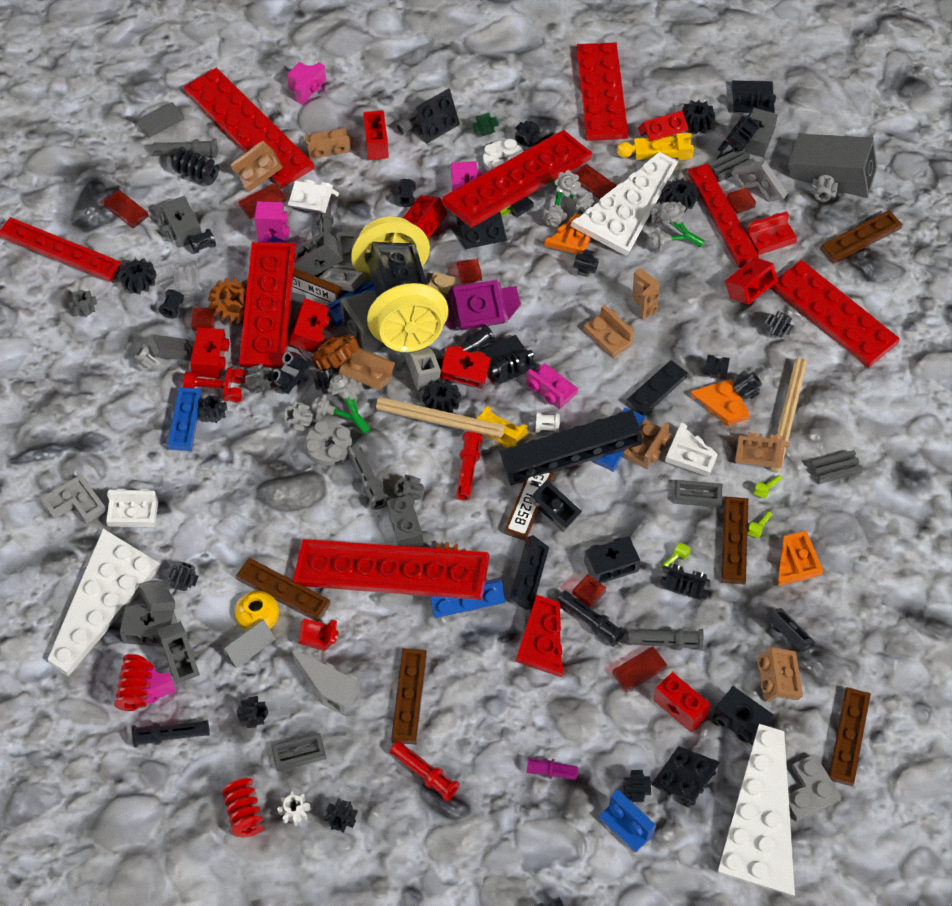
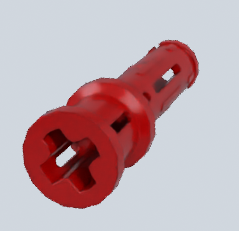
M465 432L462 436L464 444L459 454L462 463L455 495L457 499L462 501L470 500L476 462L480 459L479 446L483 442V437L475 432Z
M400 740L391 747L389 753L425 781L426 787L429 789L433 788L440 793L444 801H449L456 794L460 783L457 780L452 781L443 774L441 768H434Z

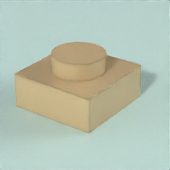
M434 272L428 286L438 290L444 297H448V291L455 284V277Z

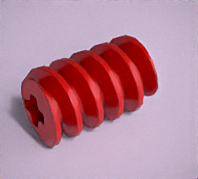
M126 654L123 657L124 663L121 665L122 672L119 675L120 681L117 685L118 690L115 695L114 706L123 711H135L138 708L147 706V701L144 698H147L149 693L145 689H149L151 686L147 680L152 678V673L149 671L154 669V665L143 656Z
M251 778L235 780L227 784L222 791L225 805L228 807L227 814L230 817L231 831L235 837H251L260 833L265 828L258 825L263 819L262 816L257 815L260 812V807L254 806L258 802L257 797H251L256 793L255 788L250 787L253 784V779Z

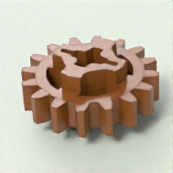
M227 277L223 283L219 280L212 287L211 294L208 297V300L211 301L209 309H215L213 316L220 315L221 322L227 319L228 325H231L233 321L240 325L242 320L244 321L247 288L244 287L245 281L239 284L237 283V278L230 282Z
M350 334L342 335L338 338L331 337L318 347L319 351L313 353L314 356L311 357V361L316 369L319 370L340 367L346 360L352 357V353L357 351L358 343L355 337Z

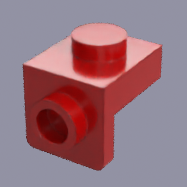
M304 618L300 623L298 644L326 651L337 641L339 631L336 630L337 621L331 620L328 624Z

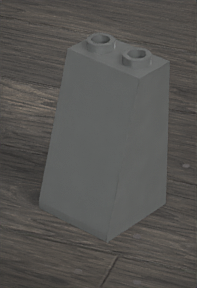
M799 133L796 142H793L791 157L787 159V169L790 170L792 179L812 184L813 179H819L821 175H829L833 177L834 183H838L837 191L863 198L869 197L878 168L874 139L870 137Z
M375 290L340 299L344 329L348 334L355 337L359 348L371 353L386 347L383 342L377 340L372 335L367 323L368 311L377 298Z

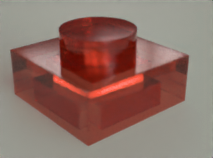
M747 187L727 194V199L736 214L756 207V201Z
M478 258L456 262L461 284L482 281Z
M193 308L192 331H197L198 327L215 328L216 316H213L215 309Z
M589 574L572 590V595L590 608L606 593V587Z

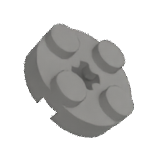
M320 421L316 423L315 427L309 431L306 437V449L310 458L315 463L323 466L335 465V462L340 460L343 462L349 456L348 449L352 447L349 429L334 422ZM333 441L335 444L325 447L324 442Z

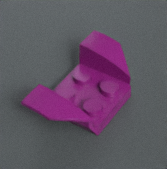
M498 280L452 287L448 291V297H444L448 305V317L444 325L458 331V329L468 330L480 328L483 325L492 326L507 323L521 306L517 286L501 288Z

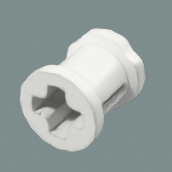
M537 412L536 432L547 430L559 433L560 413L544 415L541 412Z

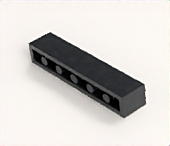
M629 410L604 419H597L585 425L575 426L569 430L553 433L537 440L534 439L518 446L508 447L499 452L510 486L524 482L525 479L556 472L642 445L643 441L641 429L634 412Z

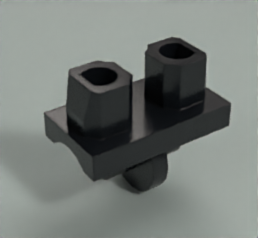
M297 348L293 352L286 351L282 357L284 366L281 370L274 369L270 374V378L288 395L299 380L306 382L308 379L304 372L311 361Z

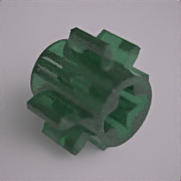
M490 112L476 116V122L472 123L474 133L480 132L481 137L495 133L494 127L499 126L497 117H491Z

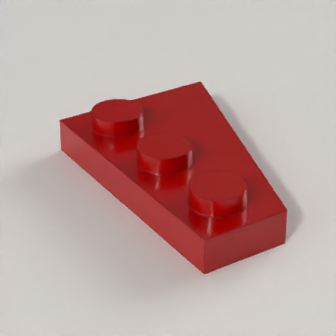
M536 595L515 662L562 678L560 602Z

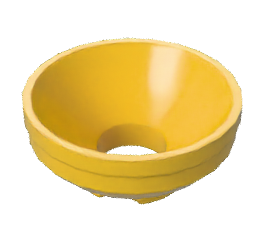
M249 592L243 595L236 604V622L239 627L245 630L259 619H264L269 629H271L279 618L278 604L274 597L266 592ZM253 601H260L263 606L259 611H251L248 608L249 604Z

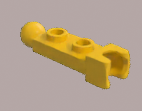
M677 133L676 136L666 137L650 142L648 138H635L634 145L625 141L621 142L617 146V153L622 158L630 157L635 153L636 160L651 159L661 152L670 158L689 160L693 158L694 146L690 145L692 134Z

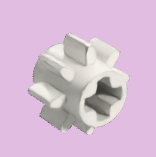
M292 791L290 796L286 798L281 797L283 806L277 809L278 814H284V824L290 821L297 826L298 822L302 819L307 821V815L304 811L311 809L310 803H304V794L297 796ZM297 806L296 811H292V807Z

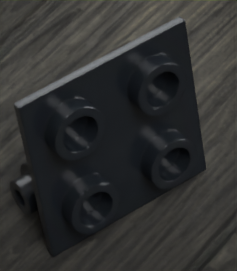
M732 80L733 112L750 113L754 108L775 113L774 103L776 101V94L773 93V81Z
M449 88L415 107L420 121L419 127L416 130L419 135H424L426 143L460 125Z
M752 111L747 117L742 116L728 134L726 140L717 149L720 151V154L716 160L719 159L728 145L736 153L744 150L747 143H749L750 139L759 129V121L750 118V115L753 113Z
M501 212L496 213L472 228L459 217H456L457 224L461 228L465 249L507 241Z
M513 335L478 351L491 358L488 371L497 385L523 375L530 369L534 370L537 368L532 359L534 358L533 351L525 349L517 335Z
M672 563L669 564V567L663 565V571L667 574V577L662 576L659 584L664 587L663 589L675 592L680 579L677 594H680L684 581H687L684 596H687L690 585L693 583L689 597L700 601L701 598L706 600L709 590H705V586H711V581L707 579V574L693 571L690 574L684 572L683 567Z
M678 746L651 785L682 798L681 803L685 807L690 808L691 805L696 804L699 793L702 794L704 792V788H707L712 776L716 775V769L720 762Z

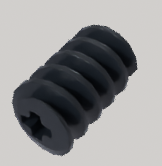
M183 146L177 150L172 162V168L175 172L182 173V175L189 176V178L196 179L198 182H203L208 186L215 182L220 170L219 165H215L214 159L210 158L208 160L205 155L200 157L199 153L193 154V151L190 149L186 151V148Z

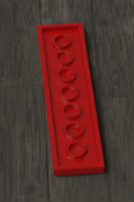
M217 67L183 86L184 92L244 153H247L262 141L274 150L283 168L269 178L280 189L315 169L314 163Z
M562 130L442 197V204L472 228L558 179L560 172L572 171L592 159L593 153L565 130Z
M303 539L292 582L305 587L482 600L490 555L488 552Z

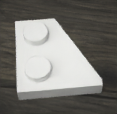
M681 422L665 462L709 477L718 454L711 447L706 446L698 435L696 437L687 430V425Z

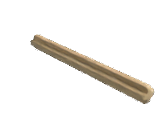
M796 358L777 431V435L783 436V440L787 442L807 361L801 358ZM786 447L784 448L783 460L786 452ZM769 467V470L778 473L781 471V468Z
M382 397L376 401V409L379 411L501 438L504 435L505 427L501 424Z

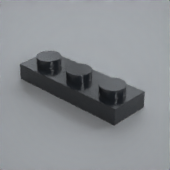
M670 360L627 398L625 405L645 416L687 378L688 372Z
M534 535L526 538L509 598L525 610L532 609L549 551V546Z

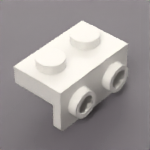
M307 179L304 182L295 181L288 205L293 208L325 213L330 196L338 197L339 192L332 189L333 185L325 182L317 185L316 182Z
M148 489L108 490L109 507L106 521L108 526L155 527L158 508L155 491Z

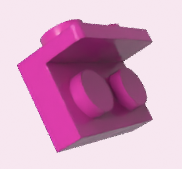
M546 363L542 364L535 372L531 369L527 371L526 384L533 392H538L548 404L556 406L559 410L578 393V388Z

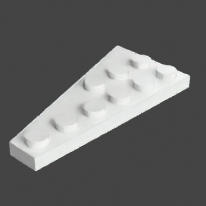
M659 152L636 173L631 174L623 183L621 182L602 197L597 204L588 208L583 215L573 220L570 226L628 256L678 161Z
M103 529L48 657L49 664L69 676L123 613L125 606H129L140 593L139 584L148 583L161 568L159 562Z
M759 724L717 873L794 897L784 731Z

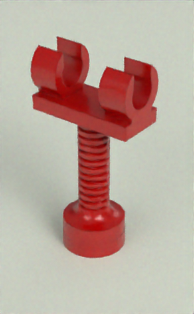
M227 368L226 379L216 380L198 378L195 376V373L185 372L183 388H195L196 386L223 388L224 401L228 402L229 400L238 403L242 400V390L237 387L231 388V383H245L246 375L243 369L232 370V368Z

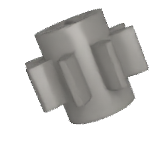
M821 175L819 179H813L811 193L819 201H828L830 197H836L838 183H834L833 177L829 175Z
M143 344L135 354L137 366L145 372L147 369L154 371L163 360V357L155 356L151 346Z
M294 402L293 406L287 407L284 412V420L288 423L287 427L303 431V426H309L313 418L312 412L308 410L310 406Z

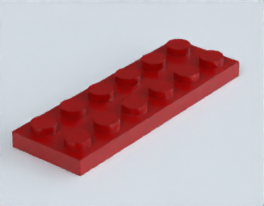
M617 42L577 44L576 51L586 140L628 139Z
M251 243L239 361L240 367H253L259 364H263V368H282L284 366L282 357L287 351L296 257L295 243Z
M800 260L778 277V281L771 286L772 290L868 368L899 343L900 338L803 260Z

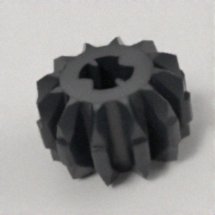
M699 99L697 102L690 100L688 104H684L682 107L688 132L695 131L697 134L698 131L705 133L707 129H711L715 121V112L713 106L708 105L707 101L702 103Z
M674 177L672 181H667L664 189H662L663 203L681 202L686 207L683 212H686L687 209H693L698 199L697 185H692L691 180L685 181L684 177L681 180Z
M135 257L134 261L126 260V265H121L118 276L124 290H129L131 294L135 291L141 294L142 290L149 292V286H155L157 274L151 262H147L145 258L139 261Z
M440 378L439 383L431 381L430 386H425L422 401L426 408L453 413V410H458L461 394L457 385H452L451 380L445 383Z

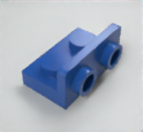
M617 789L611 795L609 806L599 815V819L633 852H638L654 836L656 824Z

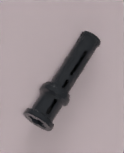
M483 325L481 330L473 335H467L465 341L457 346L464 348V351L473 353L474 351H480V348L486 344L495 342V336L487 325ZM443 355L436 358L439 368L441 367Z
M564 590L559 595L557 602H560L561 606L592 627L591 630L594 634H600L607 639L609 645L614 647L622 639L625 629L609 621L608 616L599 615L567 590Z
M209 720L160 726V723L157 722L153 723L152 726H131L134 748L141 744L154 743L155 745H160L164 740L210 736Z

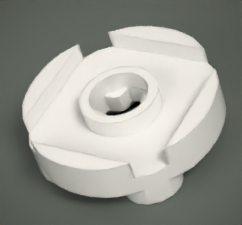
M513 139L488 144L483 155L484 168L488 172L506 162L500 158L506 157L508 161L524 151Z

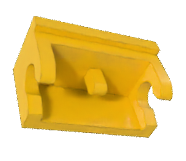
M486 406L477 419L504 425L505 430L501 438L484 436L506 447L520 445L528 435L527 425L523 423L519 427L493 414L491 411L492 407Z

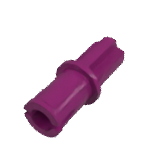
M529 757L526 773L548 776L549 779H552L554 776L575 780L578 776V767L555 763V759L550 761Z

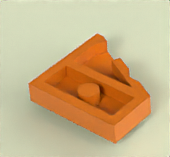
M575 214L569 219L568 223L563 224L557 229L555 235L551 238L548 236L545 239V247L572 254L583 253V250L588 248L591 237L570 226L572 221L581 215Z
M732 379L691 391V398L694 401L698 399L706 405V410L718 416L719 420L727 426L749 420L750 414L742 398L736 392Z
M807 531L784 536L778 586L822 576L823 568Z

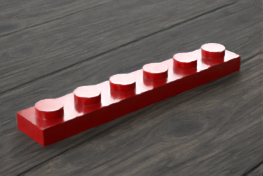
M708 163L689 168L688 176L693 185H697V192L737 267L741 268L754 257L759 258Z
M12 217L0 229V238L108 282L113 280L121 268V261Z

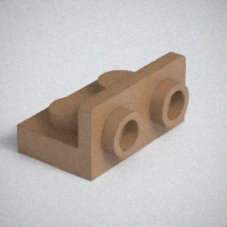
M345 128L305 135L309 159L350 152V139Z
M264 141L255 145L230 165L239 175L244 188L249 192L283 168L274 150Z
M639 268L634 272L632 298L636 304L641 306L640 318L644 320L649 315H654L658 310L660 282Z
M606 305L601 307L600 315L584 325L583 331L612 359L633 345L634 331L632 327L624 323L618 317V314Z
M358 347L357 351L352 353L351 359L340 367L339 373L341 375L344 374L358 382L380 390L390 383L395 363Z
M644 419L640 425L643 444L626 449L623 452V458L648 469L651 462L656 463L658 460L661 446H666L671 437V433H669L670 424L665 422L663 427H660Z
M748 432V436L739 435L735 463L782 468L784 448L790 447V442L783 440V436L769 434V438H764L762 434Z
M771 647L758 657L761 689L765 702H771L776 697L797 701L803 697L796 651Z

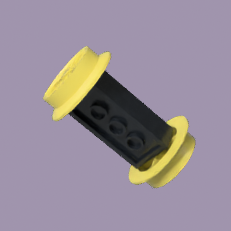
M389 216L376 219L362 229L353 245L351 259L355 270L364 272L365 278L369 281L372 280L377 298L372 303L367 315L370 332L377 340L383 342L390 349L399 352H413L429 346L439 337L448 317V305L444 296L435 288L428 286L422 268L430 252V245L426 234L419 227L403 218Z

